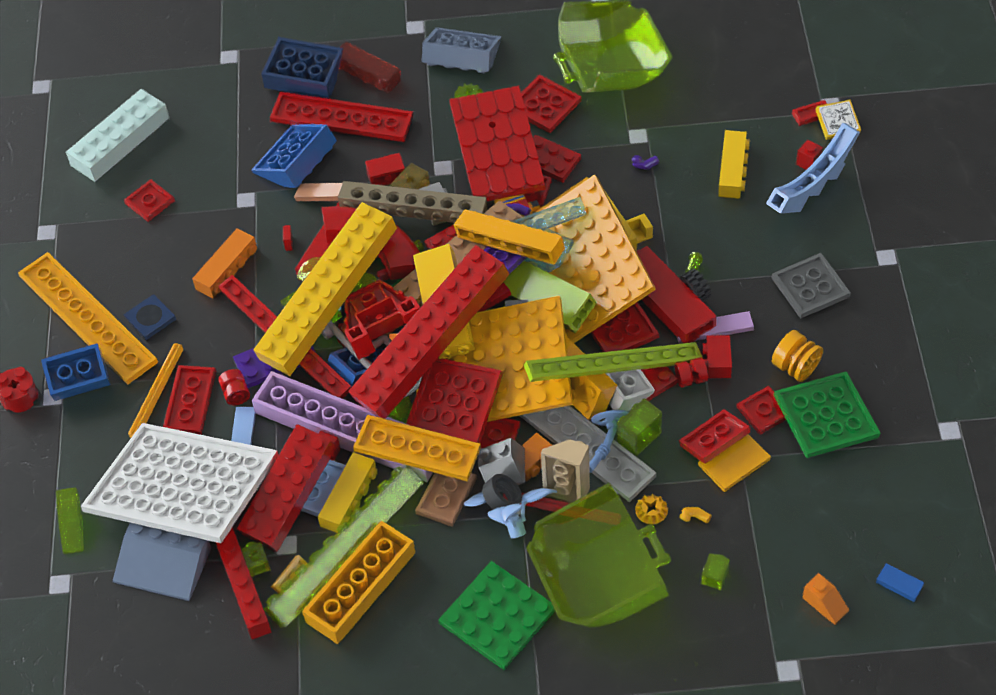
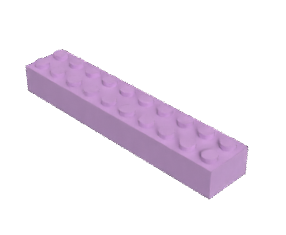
M272 371L252 399L255 413L293 429L296 424H299L318 434L320 431H324L338 437L340 448L374 459L375 462L428 482L433 473L355 452L353 446L367 415L375 416L362 406ZM387 417V418H386L387 420H391V421H394V422L402 423V422L397 421V420H395V419H392V418H390V417Z

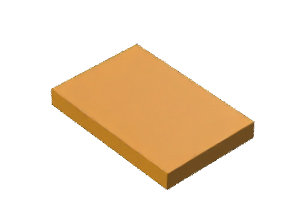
M748 434L706 464L698 461V466L723 492H726L770 461L771 456Z

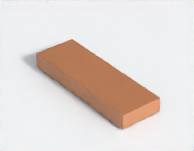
M342 183L300 184L294 198L296 201H339L338 196Z

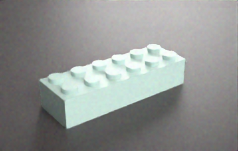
M140 89L66 151L70 165L94 182L97 181L169 119L166 105Z

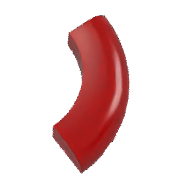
M322 207L327 242L334 241L357 208ZM397 225V229L378 254L389 273L390 280L405 278L414 271L416 267L413 255L420 253L413 240Z

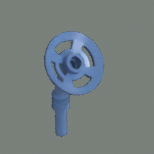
M611 410L598 413L591 418L593 424L606 426L608 432L603 444L597 448L595 456L589 462L590 473L610 453V446L616 434L618 424L631 418L630 412Z

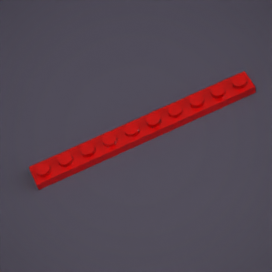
M233 275L218 286L220 291L265 333L277 318L271 310ZM310 348L299 363V366L329 394L343 399L349 394L348 391L351 386Z

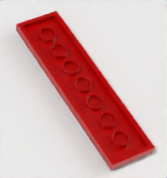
M286 92L279 93L270 115L271 122L289 125L322 124L327 125L331 131L401 142H405L413 119V111Z

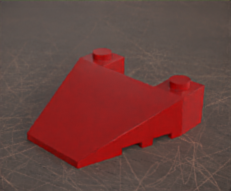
M379 279L349 294L345 300V335L358 360L368 357L376 351L372 340L403 324L406 325L420 309V306L413 297L405 296L402 291L394 290L392 286Z

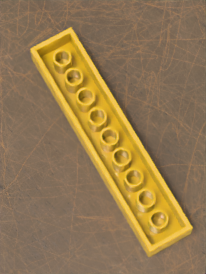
M361 202L253 349L260 361L291 376L397 229L392 216Z

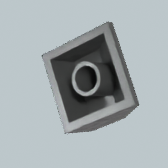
M512 438L480 449L478 468L485 483L495 474L506 475L517 485L525 483V448Z

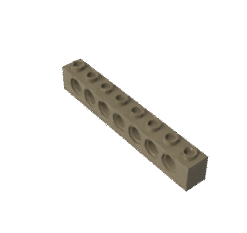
M343 181L338 196L340 207L358 208L361 202L388 215L452 223L457 221L465 209L481 214L487 211L486 197Z

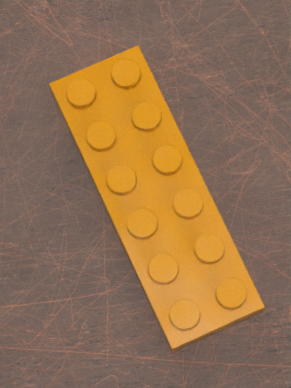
M367 415L353 449L355 452L468 481L481 445Z

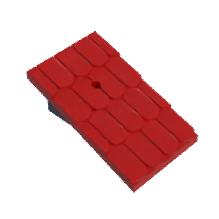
M519 86L449 99L472 196L486 197V201H492L546 190Z

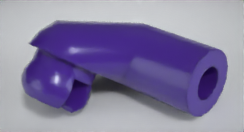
M636 155L632 158V165L635 168L647 170L659 164V159L657 156H653L647 160H642L641 156Z
M519 203L506 204L515 212L526 217L531 212V208Z

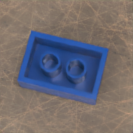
M98 343L41 359L49 392L54 401L111 385Z

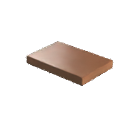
M434 473L415 510L416 514L453 527L464 502L477 480V475L471 473L468 481Z

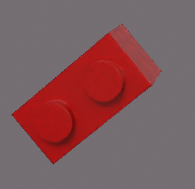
M400 153L365 161L370 184L384 186L406 180L405 167Z
M707 335L706 343L702 344L703 355H706L704 361L707 367L708 378H731L730 335Z

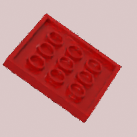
M437 358L422 377L406 424L480 444L503 372L488 367Z

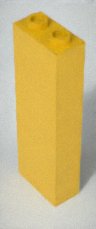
M450 244L413 255L423 304L457 266L455 253ZM469 322L438 358L450 359L453 356L469 353V351L475 350Z

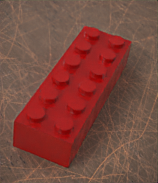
M296 424L237 527V530L243 536L278 552L336 449L332 440Z

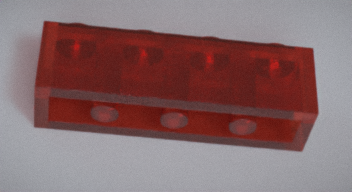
M345 42L340 47L343 48V54L339 69L387 93H390L401 81L399 68L348 42Z

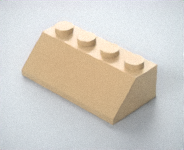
M569 439L542 449L543 488L557 490V493H550L547 496L560 501L582 505L590 489L589 445L581 441Z

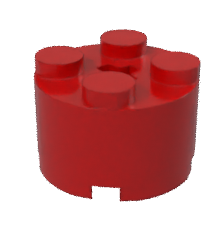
M17 367L0 373V402L4 409L12 410L15 413L30 409L34 405L33 402L39 396L32 375L24 367Z

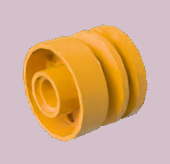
M792 330L778 344L772 356V363L782 371L788 370V374L791 377L794 376L797 381L803 382L819 364L823 355V348L816 345L813 341L807 342V338L796 330Z

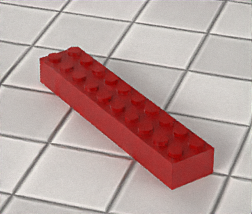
M475 245L350 388L348 392L355 401L376 417L386 419L510 275L504 263Z

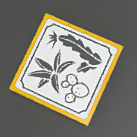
M851 100L816 107L815 110L826 140L834 138L842 123H847L861 132Z

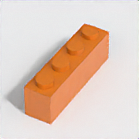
M237 228L192 278L195 289L211 298L220 293L221 291L218 286L231 275L234 276L239 268L244 266L246 260L256 252L255 237Z

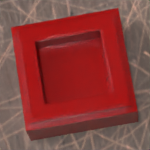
M284 225L283 243L286 251H293V235L290 225Z

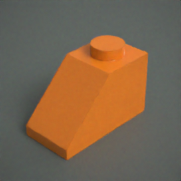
M819 573L805 585L803 599L834 625L849 612V608L836 587Z

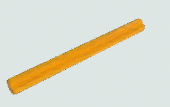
M173 344L128 432L130 438H132L142 423H147L183 351L181 344Z

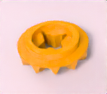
M654 494L651 496L644 495L642 499H638L635 506L636 515L644 523H660L667 516V502L662 500L661 496L657 497ZM655 505V510L648 512V506L652 507Z

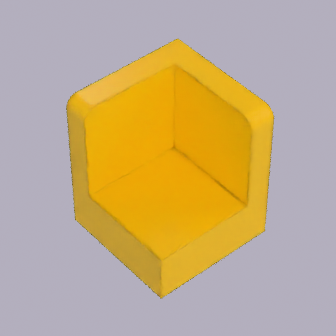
M645 213L626 220L637 236V244L653 238V226Z

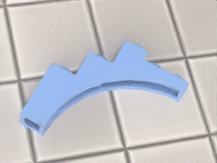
M842 123L836 135L818 159L790 183L774 188L766 204L779 213L801 212L809 196H819L827 180L838 178L845 166L844 160L860 132L847 123Z

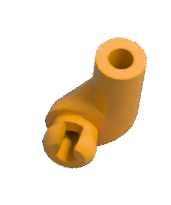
M685 507L681 510L682 513L680 514V518L686 522L690 521L691 517H696L706 524L712 517L711 514L699 507Z

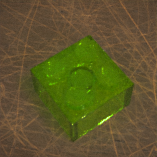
M646 399L635 403L626 416L620 417L617 422V443L637 457L661 434L662 411Z

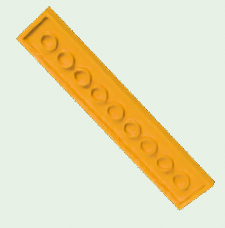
M49 252L18 272L20 278L88 346L98 343L104 362L127 385L158 363L157 358Z

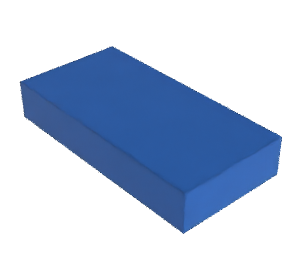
M885 564L876 580L877 584L915 602L924 586V582L888 564Z

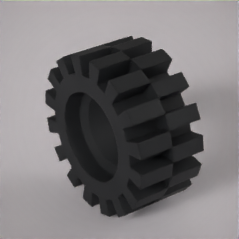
M691 269L679 277L702 302L711 297L710 286L706 283V278L704 279L702 273L700 274L698 270Z

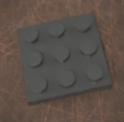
M822 253L774 272L771 277L800 319L845 300L851 294Z

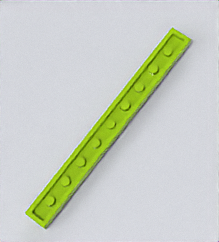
M693 342L529 360L525 362L524 368L529 381L535 382L674 366L675 363L682 361L690 363L691 359L702 357L697 343Z

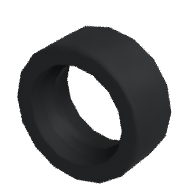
M495 474L483 485V497L493 510L511 504H520L522 501V494L518 485L506 475ZM497 488L506 495L507 499L498 492Z

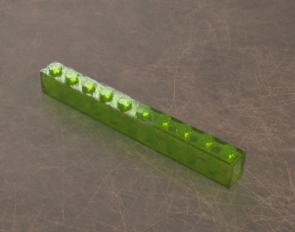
M408 465L396 467L391 472L392 477L388 481L384 480L377 487L379 490L375 494H370L364 500L365 505L361 509L357 508L350 515L352 518L348 522H343L337 528L338 532L335 536L328 537L323 542L324 547L320 551L316 550L309 557L310 561L295 571L296 576L292 580L288 579L280 587L282 590L277 595L273 594L266 601L268 605L264 610L280 627L287 626L318 594L380 521L386 523L424 483Z

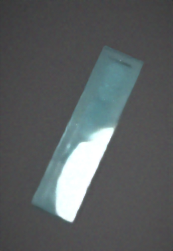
M577 197L511 222L546 230L587 214L581 197Z

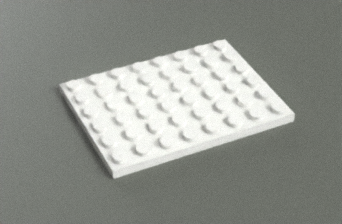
M142 423L83 502L81 508L83 512L222 543L279 455L277 450Z

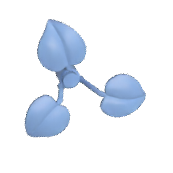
M549 488L531 490L522 495L521 504H511L506 507L496 508L488 512V516L505 524L511 538L523 536L526 534L523 524L526 521L525 505L528 502L539 500L550 493H557V490ZM483 493L472 496L464 502V506H477L485 503L486 500L483 497ZM521 509V516L519 517L517 512Z

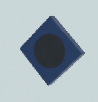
M154 294L123 314L124 318L145 340H148L176 320L175 315Z

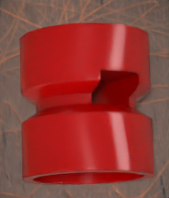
M702 357L691 359L690 363L687 361L675 363V374L681 388L691 386L693 382L699 384L708 381L707 367Z
M230 369L219 376L218 380L227 404L232 406L240 405L250 398L249 389L240 370Z

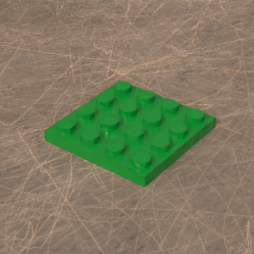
M847 372L774 392V397L806 458L880 437L879 429Z
M491 561L438 621L444 628L505 670L553 615L557 607Z

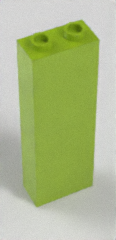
M525 260L504 281L511 291V296L507 297L511 300H528L530 302L560 295L564 327L575 334L597 303L590 293Z

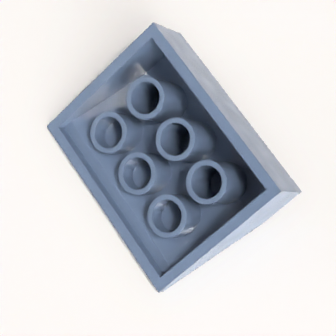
M435 28L423 42L422 62L430 66L438 64L444 65L445 68L459 67L461 70L474 69L477 72L485 73L493 65L501 36Z
M130 523L123 538L113 582L190 601L212 549L210 542L205 539Z

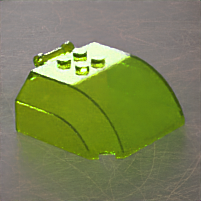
M628 0L563 3L558 18L559 46L562 52L555 53L553 59L563 74L564 82L569 84L577 81L583 93L627 90L640 87L658 77L671 61L672 55L646 9L641 7L639 10L631 6V2ZM565 60H567L572 72H569L564 62Z
M610 483L536 522L533 539L531 542L529 541L526 549L559 619L585 627L605 626L623 620L669 595L657 567L668 564L671 558L668 553H665L658 540L654 525H648L637 530L619 495ZM643 538H649L658 557L652 559L642 540Z

